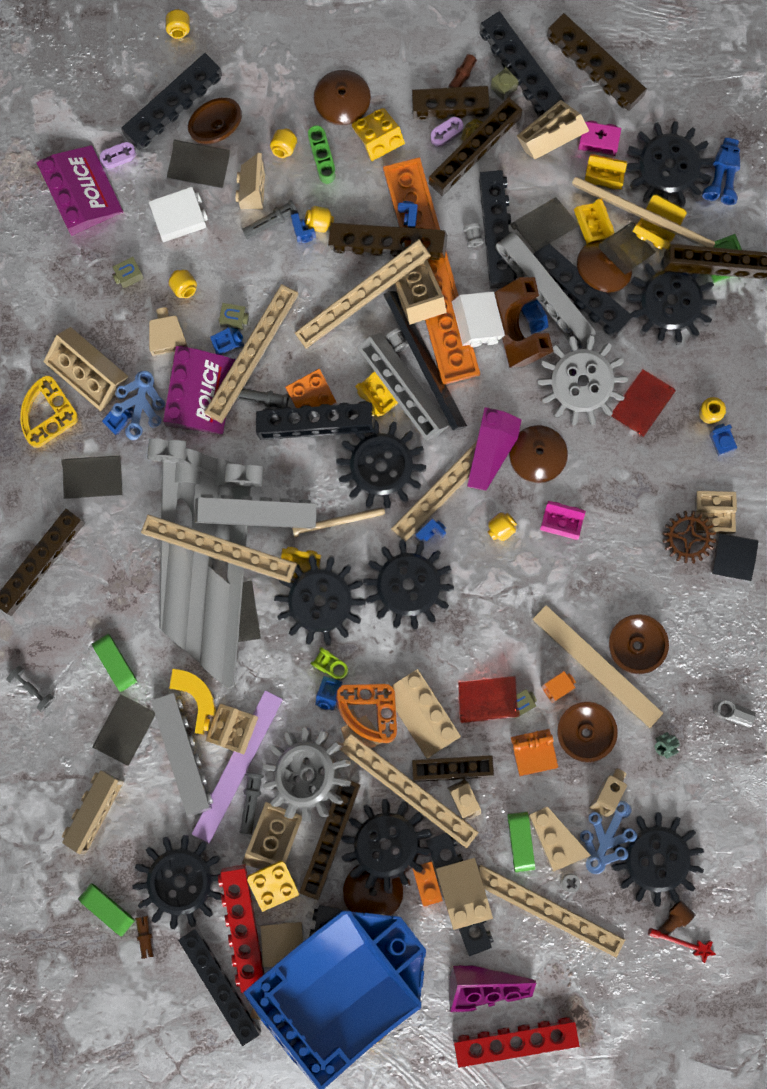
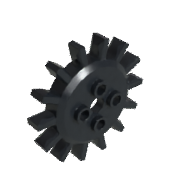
M674 121L670 128V134H663L661 126L657 122L653 126L655 134L653 139L650 140L642 131L638 133L637 139L644 145L643 150L629 146L627 154L639 158L638 163H628L625 172H639L640 177L634 179L630 187L635 189L644 184L648 188L643 197L645 203L651 199L653 193H656L668 200V196H676L678 205L684 207L686 199L683 193L688 190L696 199L702 194L700 189L694 185L696 180L706 184L710 183L712 177L700 172V167L712 166L714 158H700L699 152L704 151L709 143L703 141L694 146L690 142L694 137L695 128L692 127L686 136L683 137L677 135L678 122ZM676 147L679 151L674 152L672 148ZM655 155H660L661 159H656ZM665 160H674L675 166L667 167ZM684 164L687 168L682 169L680 165ZM663 172H668L669 176H664Z
M662 257L660 264L662 271L658 273L654 271L649 263L644 265L643 269L650 278L647 282L638 277H633L631 283L642 289L640 295L628 294L626 301L640 303V309L630 313L633 316L632 320L644 316L647 321L642 326L640 334L644 335L651 327L659 330L657 343L661 344L665 338V333L673 332L675 344L680 345L682 343V330L687 329L694 339L700 335L698 329L693 324L695 320L708 326L711 323L712 318L701 313L702 307L714 308L717 305V300L703 299L702 293L711 290L714 284L713 282H707L699 286L696 279L701 274L692 273V275H689L685 272L664 271V257ZM678 283L680 288H675L673 284ZM661 292L663 297H658L656 293ZM667 296H676L677 303L670 304L667 301ZM683 300H688L689 305L683 304ZM670 308L672 310V314H668L666 312V309Z
M375 420V432H373V435L366 437L364 433H355L360 440L356 446L343 440L341 446L345 450L352 452L351 458L336 459V465L341 467L348 466L351 473L338 478L339 483L346 484L354 480L357 486L350 492L349 498L351 500L355 499L362 491L369 494L366 500L367 509L373 506L375 497H383V506L386 510H390L391 501L389 496L397 494L400 500L406 504L408 496L402 489L406 485H410L417 490L421 488V484L411 478L412 472H426V465L413 464L412 457L421 455L424 452L423 446L409 450L406 444L412 439L413 432L410 430L405 433L402 439L395 437L397 422L394 421L389 426L388 434L379 432L377 420ZM386 452H390L392 457L386 458L384 455ZM366 458H373V462L367 463ZM379 461H383L387 464V468L384 471H378L376 464ZM391 471H396L397 475L395 477H391L389 473ZM374 475L378 477L376 482L371 481V477Z
M403 539L399 541V555L393 557L387 547L381 548L383 556L387 559L383 566L376 561H369L368 565L370 568L379 572L378 579L365 578L363 579V584L377 587L378 593L367 597L366 603L373 604L381 600L384 607L376 615L378 620L384 618L386 613L391 611L396 614L393 621L394 629H398L402 617H410L411 627L414 631L418 629V615L425 614L430 623L436 622L435 615L430 611L434 604L441 609H448V603L439 599L438 595L439 591H454V585L440 583L439 577L447 575L452 569L450 566H444L436 570L433 563L440 557L441 552L439 550L433 552L431 557L426 559L421 556L424 549L423 541H419L415 553H407L406 543ZM403 567L406 568L407 573L401 574L400 569ZM420 575L425 577L426 580L424 582L418 581ZM404 580H413L414 587L411 590L405 589L403 587ZM395 585L399 587V591L396 593L392 591V587ZM415 593L417 594L418 598L416 600H411L410 595Z
M310 555L309 564L311 569L305 572L297 562H294L297 564L294 572L298 575L295 581L288 583L279 580L282 585L290 588L289 594H277L274 596V601L288 602L289 610L278 614V620H285L292 616L296 623L291 626L289 634L293 636L300 627L307 629L306 644L309 645L314 640L315 632H323L326 646L330 645L332 639L330 630L335 628L339 630L344 638H347L349 633L342 623L347 618L354 623L360 624L362 619L359 615L350 611L351 605H366L365 598H353L351 593L353 589L360 588L363 585L362 580H355L348 584L344 577L350 573L352 566L347 564L340 573L332 570L335 562L333 555H330L327 559L325 568H318L315 555ZM320 585H326L327 590L321 591ZM304 594L310 596L308 601L303 600L302 596ZM316 596H323L326 603L323 606L316 605L314 602ZM336 602L337 607L331 608L330 603ZM317 611L319 612L320 616L318 618H314L312 613Z
M387 799L382 800V813L375 815L373 809L368 804L364 805V811L369 819L362 824L357 819L351 817L349 822L353 827L359 829L356 837L349 835L341 837L344 843L354 845V852L342 855V860L345 863L354 860L359 862V866L352 870L349 875L356 880L367 871L370 875L366 881L365 888L370 891L374 888L378 878L384 879L383 887L387 894L392 893V879L397 877L400 878L401 883L406 888L411 887L406 873L411 868L422 875L426 872L422 865L416 863L418 855L433 856L431 849L420 847V840L433 836L430 829H424L419 832L415 830L414 827L424 817L418 812L410 820L405 819L404 816L408 811L409 805L404 801L399 805L396 814L390 813L391 805ZM396 829V834L390 835V831ZM377 833L376 838L371 839V834ZM386 839L390 840L391 846L387 850L381 849V842ZM398 848L399 853L397 855H393V850ZM379 852V857L374 859V853Z
M655 812L653 817L654 827L647 828L641 815L635 817L636 823L640 828V831L637 832V838L635 841L629 842L627 847H623L628 851V857L624 860L625 862L615 863L611 866V869L614 871L627 870L629 877L621 881L619 884L621 889L628 888L633 882L639 886L634 900L640 902L646 890L653 892L652 901L654 906L660 907L661 892L668 891L671 900L674 903H678L680 899L675 890L678 885L682 884L690 891L696 889L693 883L686 879L689 871L696 874L704 872V869L700 866L690 864L691 856L704 853V849L698 847L688 848L686 842L694 837L696 834L694 830L686 831L682 836L676 833L681 818L674 817L670 827L665 828L662 827L661 812ZM622 827L620 832L623 834L627 828ZM629 832L627 837L632 838L633 834ZM657 841L659 843L658 849L653 848V842ZM617 845V846L612 847L611 849H612L613 851H615L618 847H622V846H621V845ZM657 853H660L664 858L661 865H655L653 862V856ZM671 853L676 854V859L674 861L670 860L669 855ZM646 858L648 860L647 866L641 864L642 859ZM660 870L665 871V876L663 878L659 877L658 872Z
M183 835L181 848L175 850L172 848L169 837H164L163 845L166 852L158 855L155 849L148 847L146 852L154 860L151 867L144 864H136L135 869L139 872L148 874L147 882H137L132 885V888L135 890L147 889L149 897L142 900L138 907L140 909L146 908L151 903H154L158 910L153 915L152 922H158L163 913L166 912L171 914L170 928L174 930L178 926L179 915L186 914L191 928L197 926V920L194 916L195 910L200 908L206 916L211 917L214 913L206 905V900L208 897L221 900V895H223L221 892L212 890L213 882L218 881V875H221V873L212 875L210 870L212 865L220 861V856H213L210 860L205 861L201 857V854L207 847V842L205 841L198 845L195 852L188 850L189 835ZM187 865L192 867L191 873L185 871ZM167 870L172 871V876L170 878L166 877L165 872ZM177 876H183L186 879L184 887L179 888L175 885V878ZM191 885L196 887L195 893L189 891ZM171 890L176 891V896L174 898L170 897L169 892Z

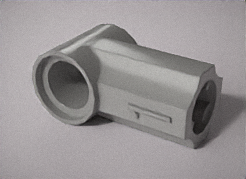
M729 700L718 701L713 708L714 714L718 718L729 720L747 728H751L755 720V711L736 705ZM723 704L728 707L726 715L722 714L720 710Z

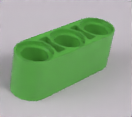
M312 126L308 131V138L317 173L321 182L329 184L335 180L336 175L327 137L321 126ZM316 134L322 136L318 140L312 138ZM320 152H325L327 154L325 157L317 156V154ZM324 170H330L332 172L329 175L322 174Z
M109 633L92 643V647L120 693L138 682Z
M528 811L507 814L514 871L535 870Z
M90 883L78 898L88 910L121 937L135 922V919L93 883Z

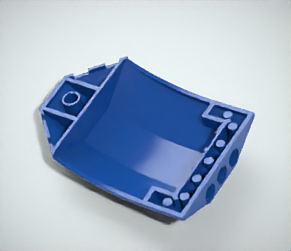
M343 911L293 949L243 993L263 1024L291 1060L317 1089H325L366 1051L421 1009V990L424 980L423 966L426 949L401 917Z

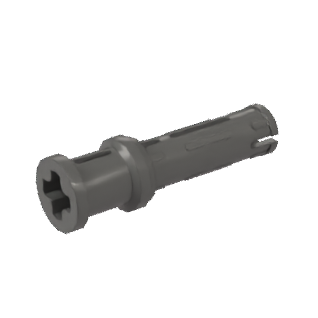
M290 199L287 204L279 208L275 207L272 213L242 228V231L248 240L250 237L278 222L284 223L291 215L298 213L297 208Z
M243 388L237 399L265 404L267 408L288 407L289 394L281 395L273 393L271 390L260 392Z
M246 772L248 778L246 789L243 790L246 797L239 833L252 835L257 797L261 795L260 785L264 775Z

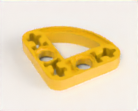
M44 376L40 378L28 390L21 406L20 422L23 434L32 447L39 448L77 423V412L52 377ZM46 381L51 383L50 386L54 391L52 394L47 388H44ZM42 392L56 414L31 430V408L38 394ZM57 396L63 397V404L60 406L53 404V400ZM66 413L73 414L71 416V421H69L68 419L64 420L66 418ZM58 418H60L61 421L64 420L63 427L61 426V423L57 420ZM52 422L57 423V430L52 433L48 432V425ZM42 428L44 429V432L48 435L47 437H45L44 434L41 435L43 433L41 431ZM34 434H36L37 436L41 435L39 437V442L32 441L34 439Z

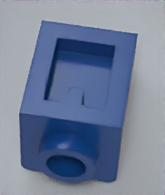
M411 201L398 203L399 213H409L405 214L404 225H408V228H416L418 205Z
M298 213L291 215L297 242L308 243L313 238H316L315 229L306 230L304 219H300Z
M538 300L527 303L522 307L521 312L528 323L531 334L549 327L547 315Z
M227 328L210 337L215 352L218 355H222L236 347H244L243 335L236 328Z
M115 407L117 412H121L119 408ZM130 407L124 410L121 416H114L110 411L102 422L117 435L132 420L134 410Z
M723 423L713 427L714 430L709 435L718 456L737 449L731 433V424L725 426Z
M432 518L415 535V538L418 541L425 540L427 542L434 536V530L443 538L446 535L444 531L446 527L439 520L435 521Z
M323 676L315 705L324 710L334 711L337 690L342 686V681Z

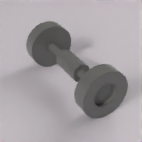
M19 665L8 675L6 680L10 684L19 680L27 692L32 696H36L41 701L36 708L43 712L50 706L55 697L48 694L43 698L37 693L38 690L29 681L26 682L20 677L25 669Z

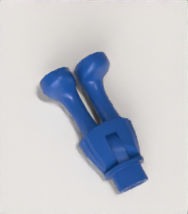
M724 138L723 144L720 145L713 163L715 167L713 182L702 191V197L705 200L715 201L720 197L723 174L727 172L721 202L726 205H735L737 203L738 196L734 191L735 173L740 170L738 140Z

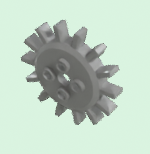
M594 336L587 338L585 349H578L575 337H569L570 352L564 354L559 346L554 345L553 351L559 357L556 364L546 360H542L540 363L544 368L552 370L551 378H540L537 380V384L542 386L550 384L553 391L545 395L541 399L542 402L548 403L556 398L560 405L555 409L553 415L558 418L568 408L572 410L570 422L573 425L577 424L580 412H587L590 424H596L595 409L601 407L605 414L611 416L613 414L612 409L606 404L608 398L613 397L621 401L625 398L621 393L613 391V387L616 382H627L628 377L623 375L614 376L612 370L614 367L620 366L624 360L623 358H616L610 363L607 361L605 355L612 347L609 343L605 344L599 353L593 351ZM590 366L595 367L594 373L588 371ZM572 368L576 370L574 376L569 374V370ZM580 375L588 377V384L586 386L578 384V377ZM593 385L598 387V391L595 393L591 391ZM573 388H577L579 391L575 396L571 392Z
M302 728V742L297 743L292 733H285V739L289 748L285 751L278 746L272 745L270 748L274 754L279 756L277 765L272 763L263 764V768L267 771H275V780L264 783L263 788L271 790L277 788L279 791V795L270 804L278 807L285 800L289 802L284 817L293 819L298 806L302 807V821L311 822V807L316 806L321 817L329 816L324 802L330 799L334 803L342 804V798L334 793L337 784L341 786H350L351 781L346 778H338V769L351 765L349 760L341 759L336 761L334 755L340 751L343 745L340 742H335L328 749L325 748L324 744L329 735L325 731L319 732L315 743L311 742L310 728ZM307 758H309L310 763L308 765H306L305 763ZM323 768L325 769L324 775L321 774ZM310 769L313 772V777L307 781L305 773ZM297 776L300 777V781L298 783L296 782ZM312 786L316 788L314 793L311 791Z

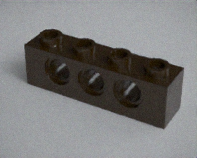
M488 86L412 90L413 119L427 120L434 117L446 119L453 116L465 118L472 115L475 117L489 115ZM470 100L474 102V104L469 106L466 105L465 102ZM451 101L454 102L455 105L450 107L447 106L446 103ZM432 102L435 103L436 106L431 108L428 107L427 104Z
M493 755L412 760V777L414 782L493 778L494 776Z

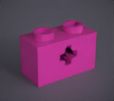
M592 120L585 122L589 131L580 136L578 150L616 156L621 128L614 124H598V122Z

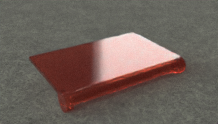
M642 369L625 393L624 400H620L613 410L611 417L637 432L643 438L676 390Z
M516 676L458 682L461 723L520 716L517 707Z

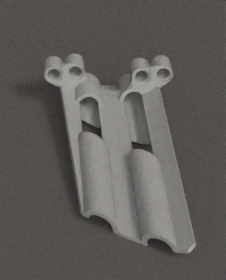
M149 439L147 459L162 462L161 519L175 523L177 500L182 499L190 507L193 518L192 529L246 546L247 525L194 523L195 499L201 497V494H212L213 498H221V495H231L233 499H240L241 496H250L251 487H262L263 466L240 465L223 459L213 458L186 448V442L181 440ZM161 540L159 628L229 690L235 686L244 568L228 563L227 581H225L213 570V557Z

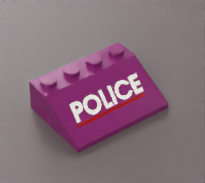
M92 145L53 154L36 162L71 236L124 213Z
M176 346L163 419L165 426L223 435L226 417L220 423L205 415L204 412L236 359L199 349Z

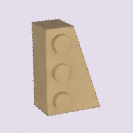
M560 100L520 132L517 138L524 151L533 159H537L583 135L589 129L582 115Z
M544 807L528 814L551 871L554 872L591 856L549 807Z

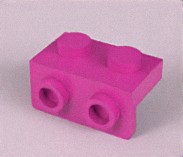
M548 501L540 530L578 540L586 511L578 507Z

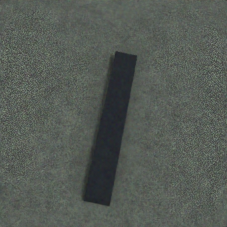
M397 291L386 292L383 294L449 425L453 431L467 427L446 384L442 383L439 370L415 323L409 324Z

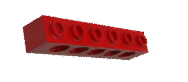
M246 864L222 868L221 875H218L219 887H223L224 895H221L222 906L227 907L228 913L225 915L226 927H230L231 934L228 935L229 946L234 948V954L231 955L233 967H237L238 972L235 975L236 987H240L241 993L264 975L250 886L247 881ZM236 884L240 887V891L233 893L229 887ZM239 904L244 910L237 913L232 907ZM240 924L245 925L247 930L240 933L236 930V926ZM244 944L248 945L250 951L242 952L239 947ZM251 965L254 970L252 972H245L243 966Z
M570 1017L559 1018L558 1022L551 1024L550 1021L538 1022V1026L530 1027L529 1024L517 1026L518 1029L510 1030L507 1027L497 1029L498 1033L490 1034L489 1031L478 1032L475 1037H469V1034L457 1036V1040H453L457 1066L460 1068L580 1047L576 1023L574 1020H570ZM555 1029L561 1030V1037L557 1040L551 1038V1032ZM533 1033H540V1042L532 1043L530 1040ZM514 1036L521 1038V1044L517 1047L510 1044V1040ZM493 1040L501 1042V1047L498 1050L490 1048V1043ZM474 1043L481 1045V1050L477 1054L470 1052V1046Z

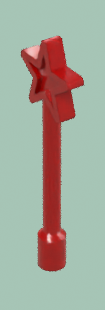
M653 928L648 930V936L657 939L662 938L694 949L695 951L692 954L700 956L703 963H706L708 956L716 955L711 950L713 943L711 940H708L705 944L697 940V945L663 934L661 931Z

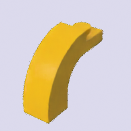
M172 669L169 689L187 692L194 697L198 705L195 733L204 735L210 726V719H207V716L216 715L213 694L206 683L196 675L184 670Z

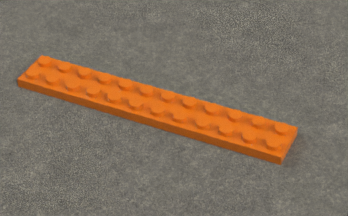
M420 157L383 166L398 226L408 228V225H404L405 214H409L399 213L398 203L411 201L418 205L416 228L440 230ZM405 240L403 242L404 247H408L411 244V240ZM429 241L422 243L425 248L430 246ZM446 252L445 258L427 260L444 296L447 313L425 320L443 384L480 376L473 347L462 345L452 301L459 295Z

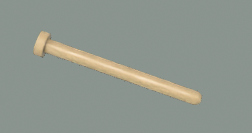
M381 507L316 522V528H292L294 538H296L301 533L381 516L385 514V510Z

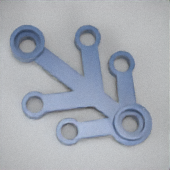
M148 371L138 372L135 376V381L125 386H119L115 391V396L118 399H124L128 392L138 388L136 396L122 403H116L111 408V413L114 416H121L124 410L134 406L131 424L125 430L126 436L131 440H137L142 435L143 429L139 425L142 409L149 417L148 424L150 427L157 428L161 424V418L156 415L154 410H162L165 406V401L159 397L154 389V378ZM119 390H122L124 392V395H121L119 393ZM146 391L153 400L152 407L145 398ZM115 407L119 408L121 412H117ZM152 419L157 420L158 423H153Z
M625 801L619 802L606 834L602 825V816L597 812H592L589 815V821L594 825L600 843L597 852L593 844V834L588 830H584L580 834L581 841L585 843L587 851L591 855L586 860V868L592 874L602 873L609 863L627 859L628 851L623 847H618L615 853L606 856L605 854L609 848L627 841L633 842L637 838L636 831L631 828L626 829L623 834L614 837L622 818L629 817L632 812L631 806ZM623 805L624 810L619 812V807ZM594 816H598V820L596 822H593ZM629 832H633L632 838L627 837ZM586 834L590 835L588 840H584ZM624 850V855L619 857V852ZM598 860V865L593 867V862Z

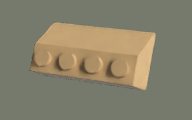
M71 327L56 335L43 361L100 411L115 397L116 389L119 386H123L128 378V375Z
M418 669L392 685L395 691L396 712L426 759L461 737ZM386 690L384 691L385 695L388 697L390 693H387Z
M102 770L94 774L91 780L93 785L90 791L86 790L81 799L83 802L81 808H77L71 818L74 820L70 827L67 826L62 834V838H64L62 843L78 854H86L124 783V781Z

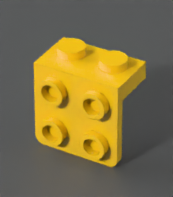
M385 108L378 109L352 124V129L364 143L371 161L405 144L400 127Z
M657 194L652 196L646 207V210L680 226L687 215L685 209ZM642 218L633 230L639 239H647L653 242V245L658 249H667L676 235Z
M278 861L247 876V881L262 912L299 896L295 880L292 879L284 861Z

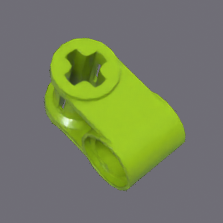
M320 647L319 654L310 664L336 680H344L349 674L347 665L332 653ZM337 666L345 668L344 673L340 676L334 674V669Z

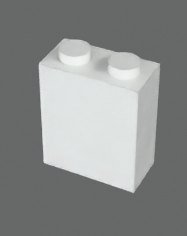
M193 187L149 201L163 242L207 228L205 221L208 220L204 209L200 210L199 204L202 201L199 193H194Z
M494 292L459 295L452 301L463 346L477 347L482 345V343L494 345L505 336Z

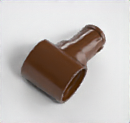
M680 900L669 910L668 913L670 915L658 930L663 934L670 935L677 927L680 928L681 926L685 927L696 914Z

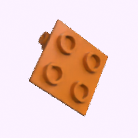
M320 369L285 386L296 408L305 405L318 407L322 404L333 405L337 403Z
M550 729L511 737L519 776L558 768L553 746V736Z

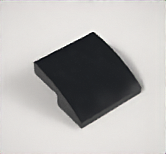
M719 533L712 574L752 581L759 541Z

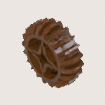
M684 511L683 518L677 513L676 517L678 520L675 521L673 518H670L669 520L673 525H665L666 528L670 529L669 532H663V535L669 536V539H664L663 543H670L665 549L670 550L672 548L674 551L670 553V556L673 557L677 553V561H680L681 556L685 557L684 563L686 564L688 558H691L692 563H695L694 557L697 556L702 561L701 554L704 553L708 557L709 553L706 549H714L713 546L709 545L710 542L716 543V539L710 538V535H716V531H709L714 525L710 524L707 526L705 523L709 521V518L706 517L702 521V513H699L697 518L694 517L695 511L691 512V516H688L687 511ZM689 521L685 532H674L680 523ZM695 522L704 528L706 536L697 535L694 532ZM690 527H692V535L700 539H695L694 541L692 540V542L689 543V547H687V539L679 535L684 536L685 533L687 534V532L690 531ZM673 538L684 541V553L675 547ZM694 542H705L702 549L690 554L691 546Z

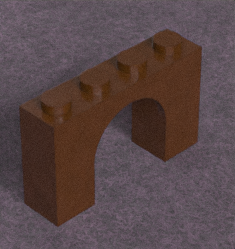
M520 277L494 292L505 334L502 339L509 367H525L554 352L549 333H535L525 338L519 327V315L522 307L539 296L535 277Z

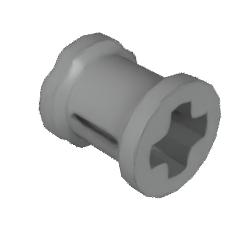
M472 223L463 228L467 234L468 247H477L484 244V239L481 238L479 230L481 227L479 223Z
M400 328L392 330L385 336L386 340H389L393 345L396 353L403 351L409 346L400 333Z
M566 874L561 879V887L567 892H576L580 888V879L576 875ZM574 878L573 883L575 886L573 888H567L566 886L568 885V883L566 882V880H572Z

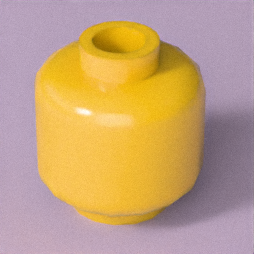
M174 9L167 13L165 29L170 36L180 39L189 33L190 17L188 13L180 9Z
M278 129L273 135L270 149L279 158L289 157L293 154L297 144V137L290 129Z
M312 206L310 210L307 209L305 225H307L308 229L314 228L316 232L325 233L331 223L334 222V216H331L328 208Z
M188 270L174 271L168 281L169 287L178 298H189L196 292L197 282Z
M717 397L707 398L699 407V416L707 424L718 423L726 413L725 403Z
M500 512L488 522L490 530L487 532L494 540L498 538L500 541H506L516 532L517 522L508 512L506 514Z

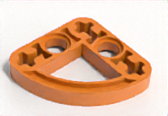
M389 684L342 685L339 687L336 694L339 712L346 724L355 733L365 739L379 743H390L395 739L397 735L395 691ZM374 689L377 690L376 694H381L383 690H386L390 695L387 698H384V695H377V699H374ZM344 690L347 691V694H354V690H357V699H354L355 695H350L348 699H344V696L340 694H343ZM368 690L371 693V697L363 699L360 696V692ZM376 704L378 731L371 730L358 722L350 712L348 705ZM389 709L392 712V716L384 718L381 715V710ZM386 723H389V732H392L390 737H386V734L382 733L386 729Z

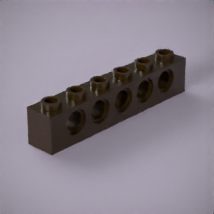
M565 13L548 28L547 38L549 42L557 45L565 57H570L575 62L578 69L584 70L594 83H598L603 87V91L615 98L621 108L630 111L644 97L647 88ZM569 36L572 38V40L568 41L565 40L563 37ZM577 49H584L585 53H579ZM596 61L599 63V65L594 66L591 64V62ZM605 74H611L613 78H606ZM623 86L627 91H621L618 87Z
M508 97L429 176V185L443 197L521 119L523 109Z
M331 223L328 246L333 252L339 254L351 251L356 255H363L365 252L371 253L373 256L390 254L391 257H396L408 248L402 246L405 240H411L410 245H412L419 239L422 243L425 241L430 242V246L426 248L431 255L428 259L440 260V258H445L448 235L445 230ZM349 236H354V240L351 243H346V239ZM369 237H372V238H373V241H372L371 244H368V245L364 244V242H365V240H366L367 238H369ZM386 239H392V243L390 245H383Z
M670 243L664 251V271L767 280V252Z
M67 508L0 590V609L6 614L12 616L84 526L85 523Z
M351 781L350 786H338L336 794L342 798L343 803L337 804L332 802L329 816H327L301 886L300 894L316 900L320 899L361 784Z

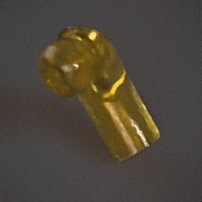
M474 118L467 123L460 140L465 141L483 121Z

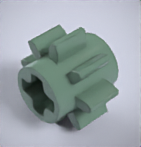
M666 732L655 738L657 743L654 747L658 755L665 756L668 759L679 753L677 748L680 743L675 735H669Z

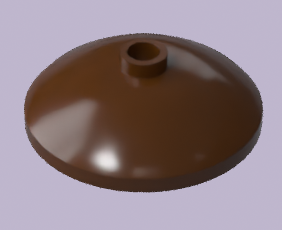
M336 70L326 74L318 82L314 91V104L317 112L324 120L335 125L353 124L366 114L370 106L371 95L366 81L352 71ZM343 90L345 94L341 95L339 91Z
M212 99L202 104L191 115L188 122V132L192 139L198 143L213 144L228 138L237 129L242 119V110L233 99Z
M596 241L588 243L580 250L577 256V269L580 276L594 289L602 292H617L626 287L631 280L632 265L629 258L619 247L609 242Z
M534 425L519 432L518 439L509 452V459L512 468L521 478L532 483H545L555 479L563 471L568 459V450L564 439L557 431L547 426ZM539 448L543 450L541 455L536 453V450Z
M636 614L623 618L615 625L609 637V651L614 662L621 669L632 674H646L656 670L664 662L668 654L669 639L664 627L657 620L647 615ZM635 642L640 643L639 649L634 648Z
M580 702L569 707L563 713L558 723L557 736L560 746L568 756L581 762H595L603 759L612 751L617 741L618 729L613 715L605 707L594 702ZM584 729L589 730L588 736L582 734Z
M367 871L356 880L348 874L343 886V898L349 911L392 916L398 910L403 899V885L399 877L392 879L393 888L392 893L389 894L384 891V879L378 878L374 886L377 894L371 896L369 890L365 888L366 881L370 875Z

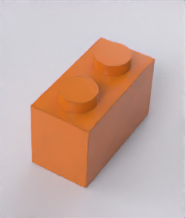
M563 671L541 686L551 703L575 689L574 684L576 682L570 673L566 674Z
M432 861L420 864L426 871L424 875L417 873L413 869L423 907L442 902Z

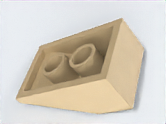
M262 153L255 154L241 165V172H237V184H240V190H236V202H239L240 209L263 210L265 169Z
M427 259L394 283L409 324L447 313L444 296Z
M265 802L242 863L258 870L278 861L286 863L300 826L302 815L295 813L293 819L284 817L286 809L274 807L270 803Z
M475 858L436 869L453 930L493 919Z

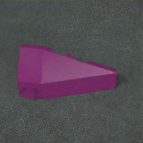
M484 408L467 487L487 491L518 439L522 419L505 411Z
M473 965L453 966L449 979L450 1012H470L477 1010V1006L485 1004L491 1007L495 1006V1002L502 1000L512 1002L532 997L536 987V980Z

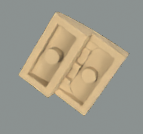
M697 491L695 517L697 518L699 513L703 514L702 521L708 517L709 521L705 524L707 526L710 524L714 525L713 528L709 529L710 532L735 534L736 492ZM695 522V533H706L704 528Z
M220 704L205 741L244 755L259 717Z
M302 922L260 926L263 967H273L303 942Z

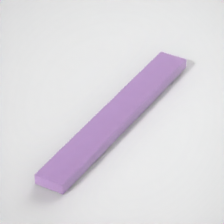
M267 691L264 692L253 715L259 718L245 754L233 752L211 795L213 799V804H210L212 809L202 813L192 835L208 843L212 841L283 699Z

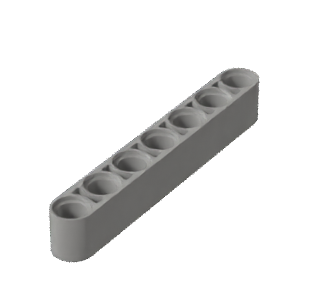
M509 233L496 244L497 251L519 278L535 277L539 296L536 299L568 338L575 337L578 348L586 345V340L589 336H596V332L515 233Z

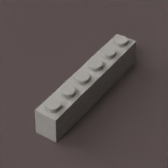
M382 333L369 336L358 347V350L426 441L437 437L450 426Z
M201 494V497L195 499L194 523L312 529L316 528L317 504H313L311 500L301 499L299 503H295L287 498H280V501L277 502L272 501V498L260 497V501L252 500L250 496H241L240 499H233L231 495H221V498H213L212 494Z
M172 693L151 700L186 815L190 817L211 810L210 804H213L211 793L206 792L205 785L208 784L204 773H200L199 766L202 764L198 753L195 754L193 746H196L193 735H189L187 728L190 727L187 716H183L181 709L184 708L181 697H177Z

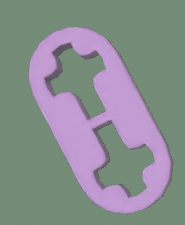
M452 117L436 127L431 132V143L436 147H442L458 137L463 131L462 120ZM451 124L458 125V130H450ZM436 134H438L439 136H441L442 134H444V135L442 136V140H441V141H440V139H436V140H435Z
M124 142L102 151L100 161L105 168H115L132 161L135 158L136 151L131 143ZM125 148L129 150V155L127 156L124 153ZM108 155H110L112 160L110 163L106 160Z

